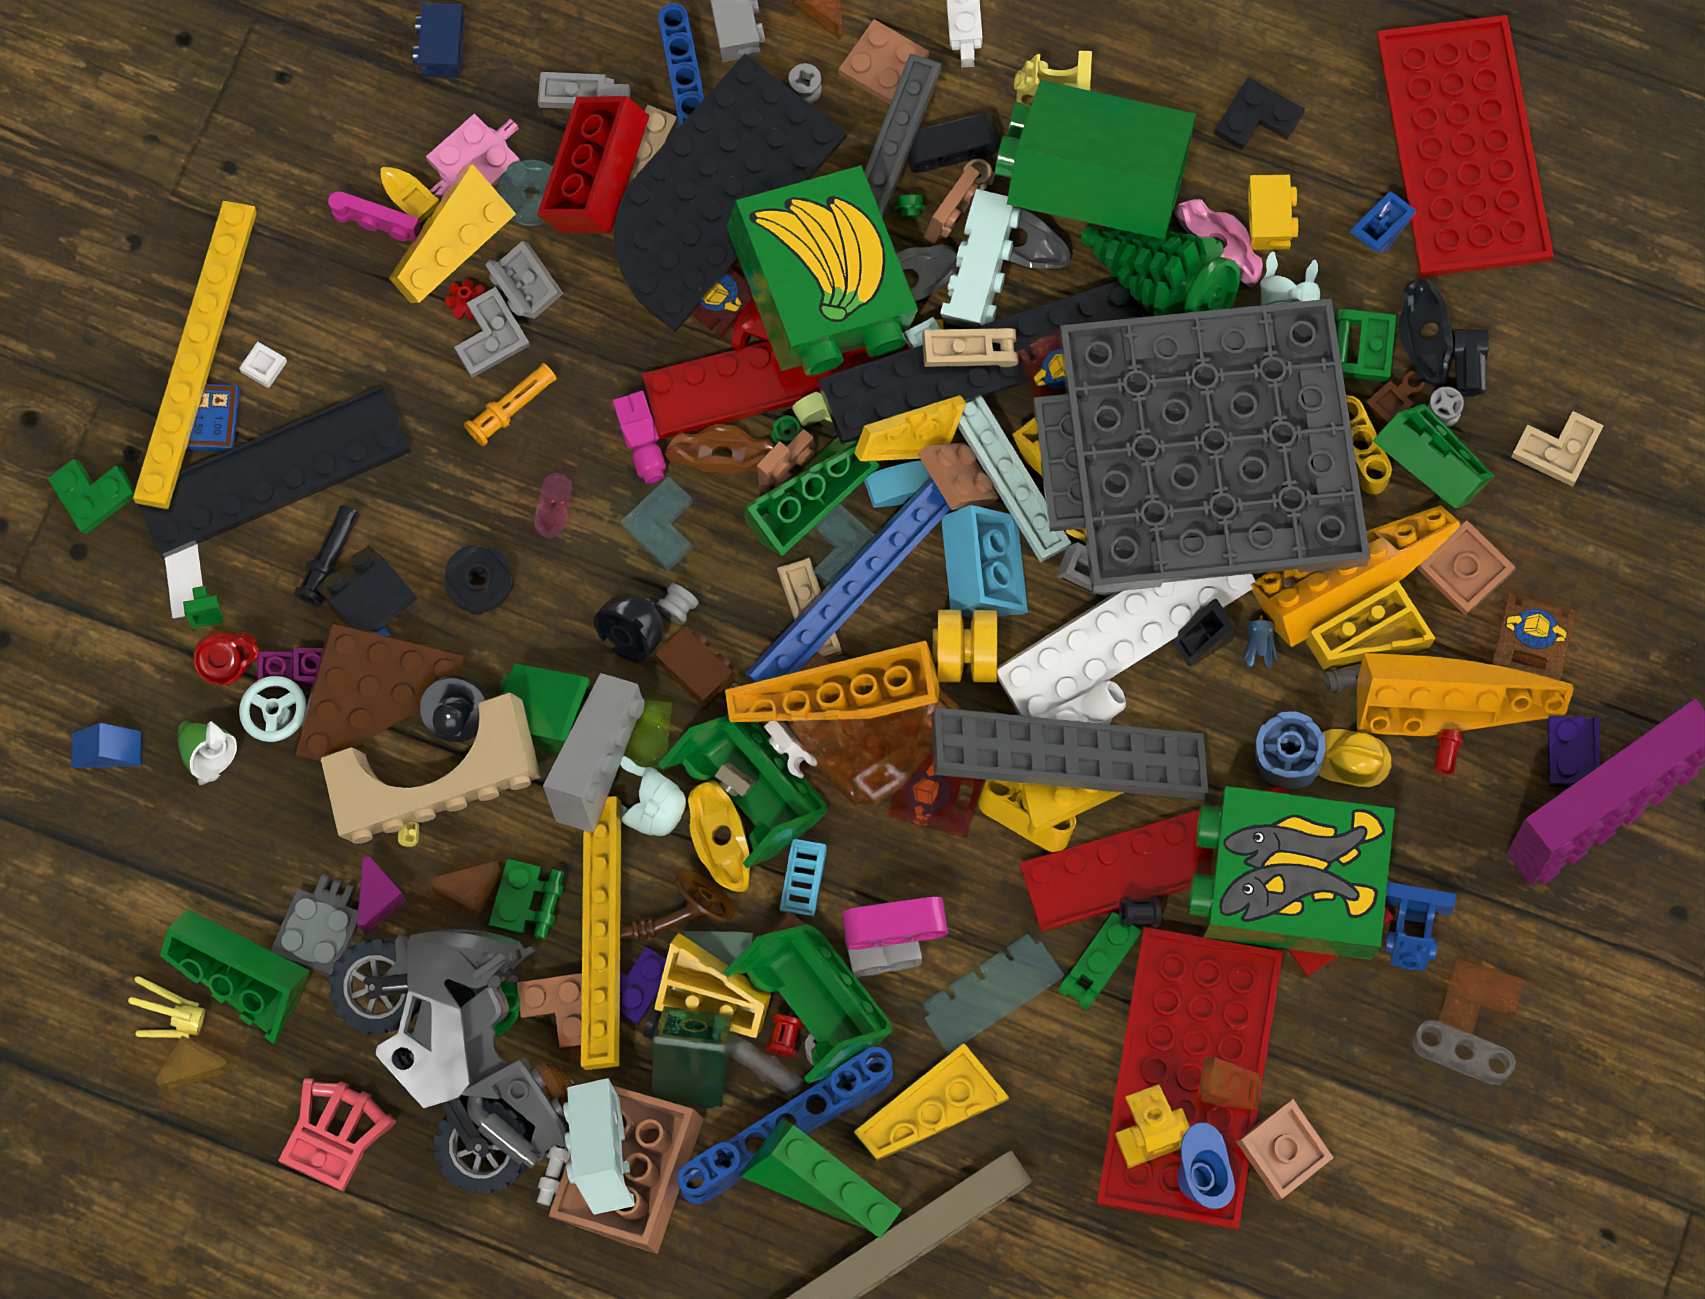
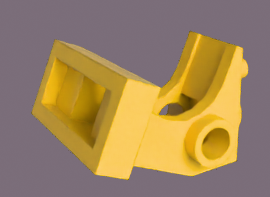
M1159 1084L1125 1097L1136 1125L1115 1133V1137L1128 1169L1180 1149L1183 1135L1190 1126L1182 1108L1171 1111Z

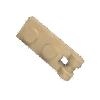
M1015 329L924 330L922 333L924 367L983 365L1012 367L1018 364V353L1014 352L1013 345L1016 342ZM992 343L1000 344L1001 351H993Z

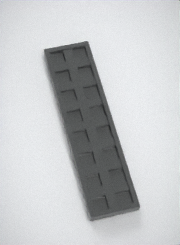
M937 707L934 708L931 714L934 775L1205 800L1209 793L1204 734Z

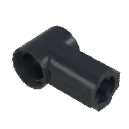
M1453 329L1452 359H1455V389L1463 397H1475L1485 394V360H1487L1489 349L1488 330Z

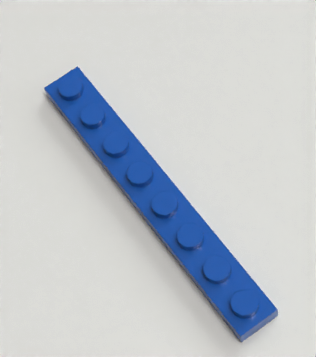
M929 478L752 665L745 674L753 683L798 672L946 515L951 508L933 479Z

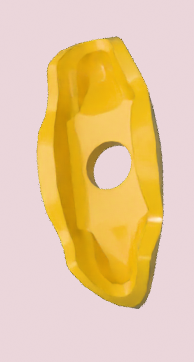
M715 780L705 781L697 785L688 797L690 833L694 847L700 860L717 883L731 891L745 892L749 886L750 867L746 868L743 864L749 856V849L742 821L732 800ZM727 826L731 831V839L727 844L720 846L715 841V832L719 827Z

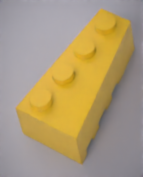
M473 164L463 165L457 174V178L451 187L447 189L441 198V202L431 217L427 219L422 227V231L410 245L389 279L410 303H420L515 216L516 213Z

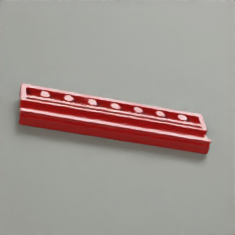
M767 341L744 347L741 350L736 349L643 373L642 377L659 440L673 437L679 432L688 433L714 424H723L793 406L800 399L814 392L821 394L817 384L820 378L908 350L910 347L906 343L900 349L880 357H869L866 348L863 347L842 353L844 361L838 367L823 374L808 376L805 374L802 365L781 371L778 362L771 359L773 348L771 343Z
M1281 786L1264 790L1288 794L1287 789ZM1200 810L1019 863L1041 933L1119 910L1121 897H1130L1132 900L1149 899L1150 896L1156 895L1161 898L1190 889L1193 873L1210 875L1213 849L1196 846V832Z

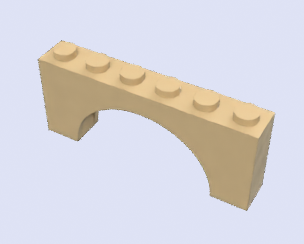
M509 692L478 703L479 727L470 751L454 770L430 784L412 788L386 785L371 769L366 754L352 747L322 757V767L338 836L354 844L365 843L372 840V835L383 831L384 833L400 831L406 823L412 821L426 822L436 817L435 813L444 810L450 812L462 810L467 807L468 802L476 799L480 801L491 800L498 797L500 791L509 788L512 790L523 789L530 786L532 780L541 778L522 699Z

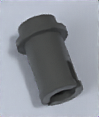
M1362 662L1338 669L1335 666L1330 667L1329 671L1324 672L1327 690L1329 692L1335 691L1338 694L1341 693L1343 688L1357 685Z

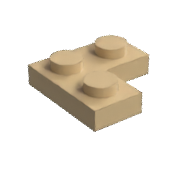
M1572 411L1559 439L1527 425L1511 458L1573 487L1604 425Z

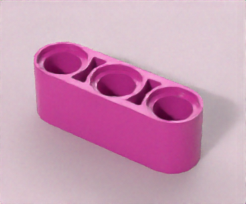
M926 897L856 907L842 912L846 947L850 950L931 940L948 934L944 902L941 897Z

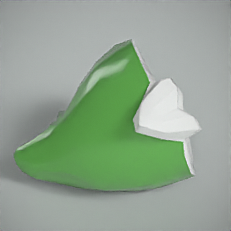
M186 720L180 723L178 727L177 738L181 759L190 773L198 779L199 786L218 779L219 773L226 769L235 757L237 751L236 739L212 721L207 725Z

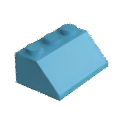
M968 505L945 515L941 521L951 610H961L962 616L972 618L974 610H997V617L1028 613L1019 527L1012 515L974 505Z

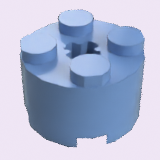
M1281 712L1277 714V717L1270 719L1265 725L1263 724L1260 727L1256 738L1255 756L1260 775L1265 781L1277 787L1281 786L1286 789L1307 787L1314 782V779L1320 774L1326 751L1325 736L1312 721V718L1299 712ZM1291 746L1295 748V752L1293 755L1285 753L1287 751V747Z

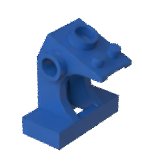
M1387 882L1385 904L1398 906L1394 932L1388 931L1385 952L1391 953L1390 965L1400 966L1407 970L1417 969L1425 971L1428 960L1434 961L1437 951L1438 940L1431 938L1434 915L1438 913L1450 916L1455 907L1456 894ZM1404 921L1424 925L1422 938L1406 936L1403 933Z

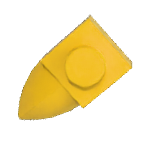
M382 167L380 169L385 191L400 212L419 218L421 223L435 211L440 203L439 199L419 180L400 169Z

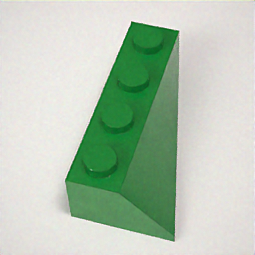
M837 437L791 480L744 506L745 522L763 546L783 556L880 466L877 461H860L854 452L859 441L858 439L841 445Z
M189 909L167 929L160 954L162 958L194 983L201 981L210 988V991L213 993L211 996L221 1004L226 1001L241 1013L239 1018L249 1026L254 1023L265 1031L264 1037L272 1044L278 1041L298 1005L309 974V970Z
M784 1118L780 1120L739 1174L740 1177L868 1230L879 1238L883 1236L902 1210Z

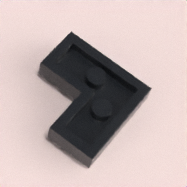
M1247 78L1215 128L1214 135L1241 150L1244 149L1258 125L1288 140L1304 115L1305 108Z

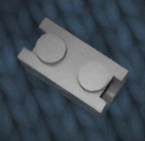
M710 0L722 62L738 60L744 53L749 57L761 55L759 45L765 42L762 23L756 24L754 14L759 13L758 1Z

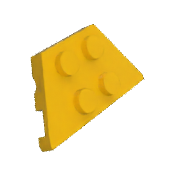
M1018 783L1023 793L1021 797L1023 809L1027 810L1030 820L1028 831L1031 836L1123 794V792Z

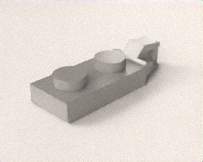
M540 73L538 106L540 108L573 109L576 97L628 96L630 98L631 91L629 84H614V79L606 78L605 74Z

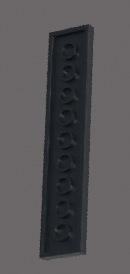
M1115 281L972 328L1015 329L1016 342L1013 345L1014 352L1018 353V364L1015 366L924 367L923 345L820 378L817 384L842 445L860 439L865 425L961 395L965 402L968 403L977 398H983L1034 381L1033 377L1040 370L1047 355L1061 348L1059 339L1060 325L1143 317L1138 302L1131 295L1130 288L1127 290L1119 281ZM992 343L993 351H1001L1000 344Z

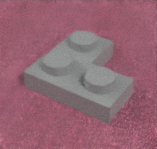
M496 287L467 302V307L482 332L455 346L454 349L471 378L530 346L529 341Z

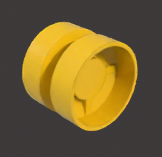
M938 610V629H933V659L935 663H938V682H960L964 663H971V673L974 682L997 681V610H974L971 629H964L961 610Z

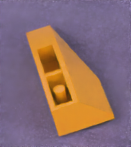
M1440 505L1366 531L1370 553L1367 566L1298 573V569L1274 571L1264 574L1250 585L1267 618L1275 624L1274 630L1290 647H1293L1306 640L1313 629L1396 581L1402 580L1436 551L1460 527V524L1451 513Z

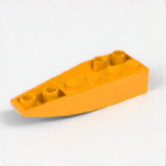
M1364 653L1357 679V731L1368 734L1431 736L1440 734L1442 729L1465 731L1547 719L1549 716H1566L1574 687L1570 683L1545 676L1467 660L1433 656Z

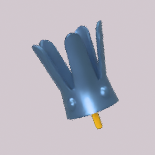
M1260 615L1259 620L1248 623L1249 639L1243 660L1247 658L1248 667L1254 664L1256 651L1260 656H1264L1265 665L1268 668H1271L1273 665L1272 650L1275 659L1279 661L1273 640L1275 624L1263 620L1262 615Z

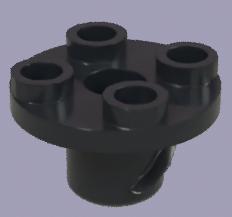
M456 675L436 678L422 695L420 701L421 718L428 730L435 736L451 742L466 741L477 735L479 727L478 703L488 699L484 693L483 686L477 681Z

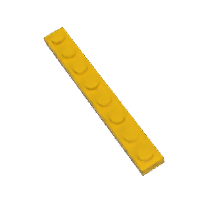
M617 796L607 797L594 833L585 830L583 832L581 1067L585 1070L619 1067L621 800Z

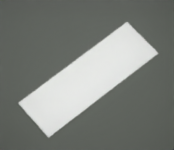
M197 544L165 558L172 618L185 616L183 602L194 600L192 588L203 586Z

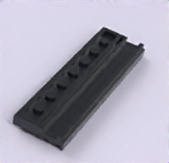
M379 386L180 471L168 509L142 504L138 505L161 558L164 559L411 453V449L383 386Z

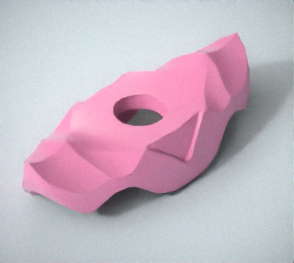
M1201 199L1188 200L1175 206L1174 214L1187 234L1220 238L1225 243L1224 253L1221 257L1236 261L1240 267V280L1251 288L1258 283L1262 274V259L1253 252L1249 234L1238 219L1228 213L1210 210Z

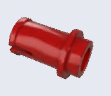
M1442 729L1440 735L1436 736V741L1439 743L1435 763L1432 768L1433 771L1444 775L1455 774L1459 746H1462L1464 743L1460 732Z

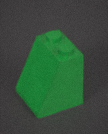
M515 663L511 673H505L500 687V692H503V695L510 692L522 699L534 749L556 756L559 755L592 690L590 679L587 677Z

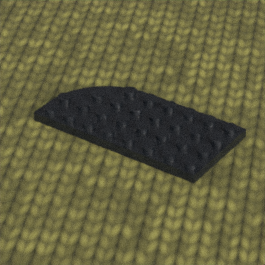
M744 53L629 184L621 199L615 218L614 246L620 271L634 297L651 314L676 333L739 261L727 230V224L735 201L810 180L846 139V133Z

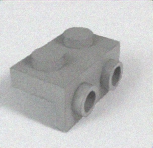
M521 241L499 262L489 260L485 264L491 273L489 275L491 282L499 290H503L509 299L507 300V305L517 316L535 319L564 294L528 242Z

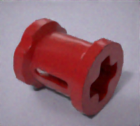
M775 1014L772 1020L775 1023L770 1043L766 1044L765 1050L778 1056L796 1057L797 1051L794 1047L798 1031L803 1029L804 1024L797 1018Z

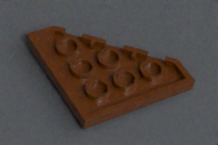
M330 621L294 748V754L321 761L322 757L359 746L420 710L422 695L434 679L449 675L459 676L464 655Z

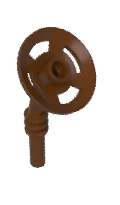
M683 870L676 876V884L684 898L688 901L686 903L687 907L655 920L649 917L647 921L640 919V923H638L637 920H633L630 925L620 926V940L635 938L636 941H639L640 937H643L645 940L648 939V935L651 938H655L657 933L703 915L720 921H730L735 916V907L727 894L714 882L699 873ZM716 905L721 906L723 915L716 912Z

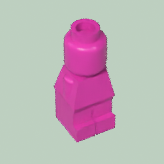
M643 390L614 399L613 403L628 449L633 450L632 460L637 475L644 478L646 484L661 481L664 479L663 471L666 468V463L661 448L656 443L659 436Z

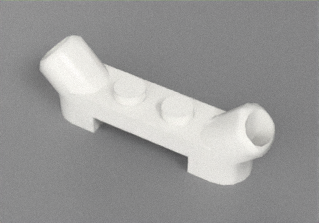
M1105 680L1091 691L1037 717L1110 724L1112 718L1126 707V699L1118 684Z

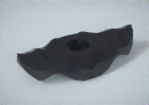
M1423 278L1409 284L1403 291V310L1398 323L1402 345L1412 360L1419 376L1428 384L1441 388L1447 383L1452 363L1453 328L1450 313L1443 297L1430 279ZM1434 323L1439 329L1437 336L1429 341L1423 340L1421 338L1422 328L1426 324Z

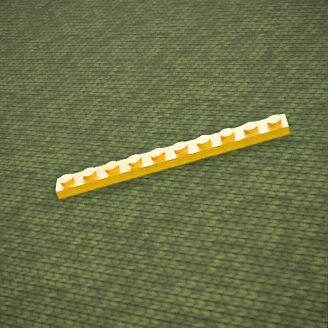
M228 201L222 202L133 496L137 504L163 509L169 508L257 211L255 206Z

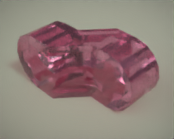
M554 472L548 475L541 486L534 526L537 532L546 538L558 536L566 526L573 495V482L565 473Z

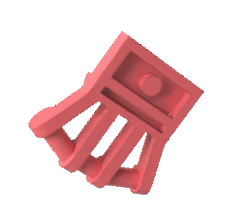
M304 1078L299 1121L278 1161L344 1192L359 1161L363 1157L364 1151L381 1135L389 1131L397 1120L391 1114L386 1115L371 1099V1094L365 1091L358 1093L350 1089V1085L343 1081L339 1083L315 1082L314 1078ZM313 1097H331L317 1125L310 1124ZM344 1101L353 1105V1108L339 1136H335L327 1132L340 1104ZM365 1112L375 1125L353 1144L349 1140L362 1114Z

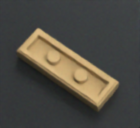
M809 558L777 568L794 621L821 593ZM836 633L808 660L809 664L842 654Z

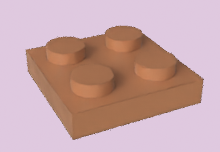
M874 19L842 63L838 73L839 76L890 105L909 54L928 59L929 51Z
M970 165L966 168L933 215L925 233V239L935 245L940 236L944 238L949 236L957 224L956 221L961 211L965 213L973 201L976 189L980 187L976 184L980 174L978 170Z
M965 442L926 446L918 453L919 458L951 510L961 509L968 505L988 506L999 498L993 488L991 479L984 474L976 461V455Z
M1467 520L1417 567L1465 616L1508 578L1516 568Z
M1294 1099L1287 1100L1236 1140V1143L1276 1200L1283 1199L1334 1158Z

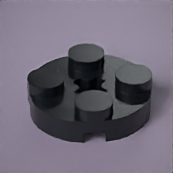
M476 545L466 546L457 551L449 559L446 566L444 581L448 596L456 606L474 615H481L484 612H489L499 607L508 598L514 586L512 570L507 558L499 550L487 546L488 548L476 547ZM475 572L479 575L485 572L488 576L485 577V584L473 586L470 584L473 581L471 575Z

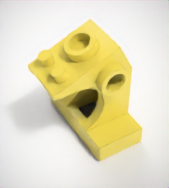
M1079 51L1078 66L1068 70L1048 69V63L1040 61V54L1035 55L1030 61L1027 60L1025 66L1016 73L1014 79V89L1017 90V102L1032 105L1040 80L1090 91L1092 51Z

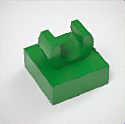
M206 585L192 588L194 600L183 602L184 614L191 629L225 623L223 609L217 595L210 596V594H207Z

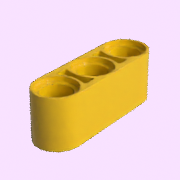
M1346 396L1348 412L1352 413L1355 417L1353 420H1350L1353 442L1358 440L1364 441L1369 446L1365 450H1359L1354 446L1359 486L1367 494H1379L1388 485L1392 471L1391 463L1385 451L1373 442L1377 434L1360 400L1353 396ZM1377 470L1383 475V478L1378 480L1372 479L1367 475V471Z
M986 780L978 800V807L985 815L1050 852L1062 851L1067 847L1076 825L1075 816L1031 836L1028 831L1030 820L1027 810L1023 809L1021 800L1023 793L1018 786V782Z

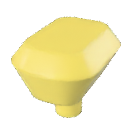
M416 821L406 823L404 828L398 832V842L402 846L412 847L418 843L419 823Z

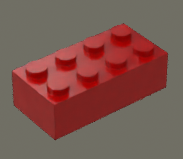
M628 96L576 97L537 215L559 233L611 234L617 210L624 195L650 115Z

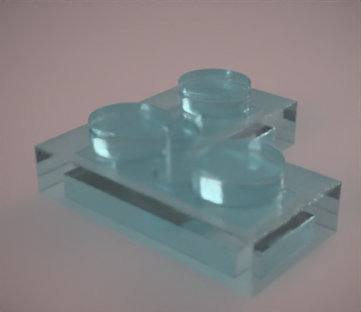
M668 476L620 521L621 527L669 571L692 549V544L671 523L693 503V500Z
M840 503L813 527L835 547L814 569L815 575L828 586L875 536Z

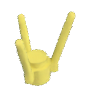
M140 976L135 977L136 983L181 1005H176L173 1009L130 997L128 999L130 1004L172 1016L170 1025L176 1027V1030H137L135 1033L137 1037L189 1040L190 1034L199 1035L205 1016V1009L200 1008L199 1003L186 1000Z

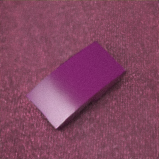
M293 648L292 652L259 651L257 681L269 676H282L294 681L299 687L313 685L323 648ZM271 686V687H268V688H283V687Z

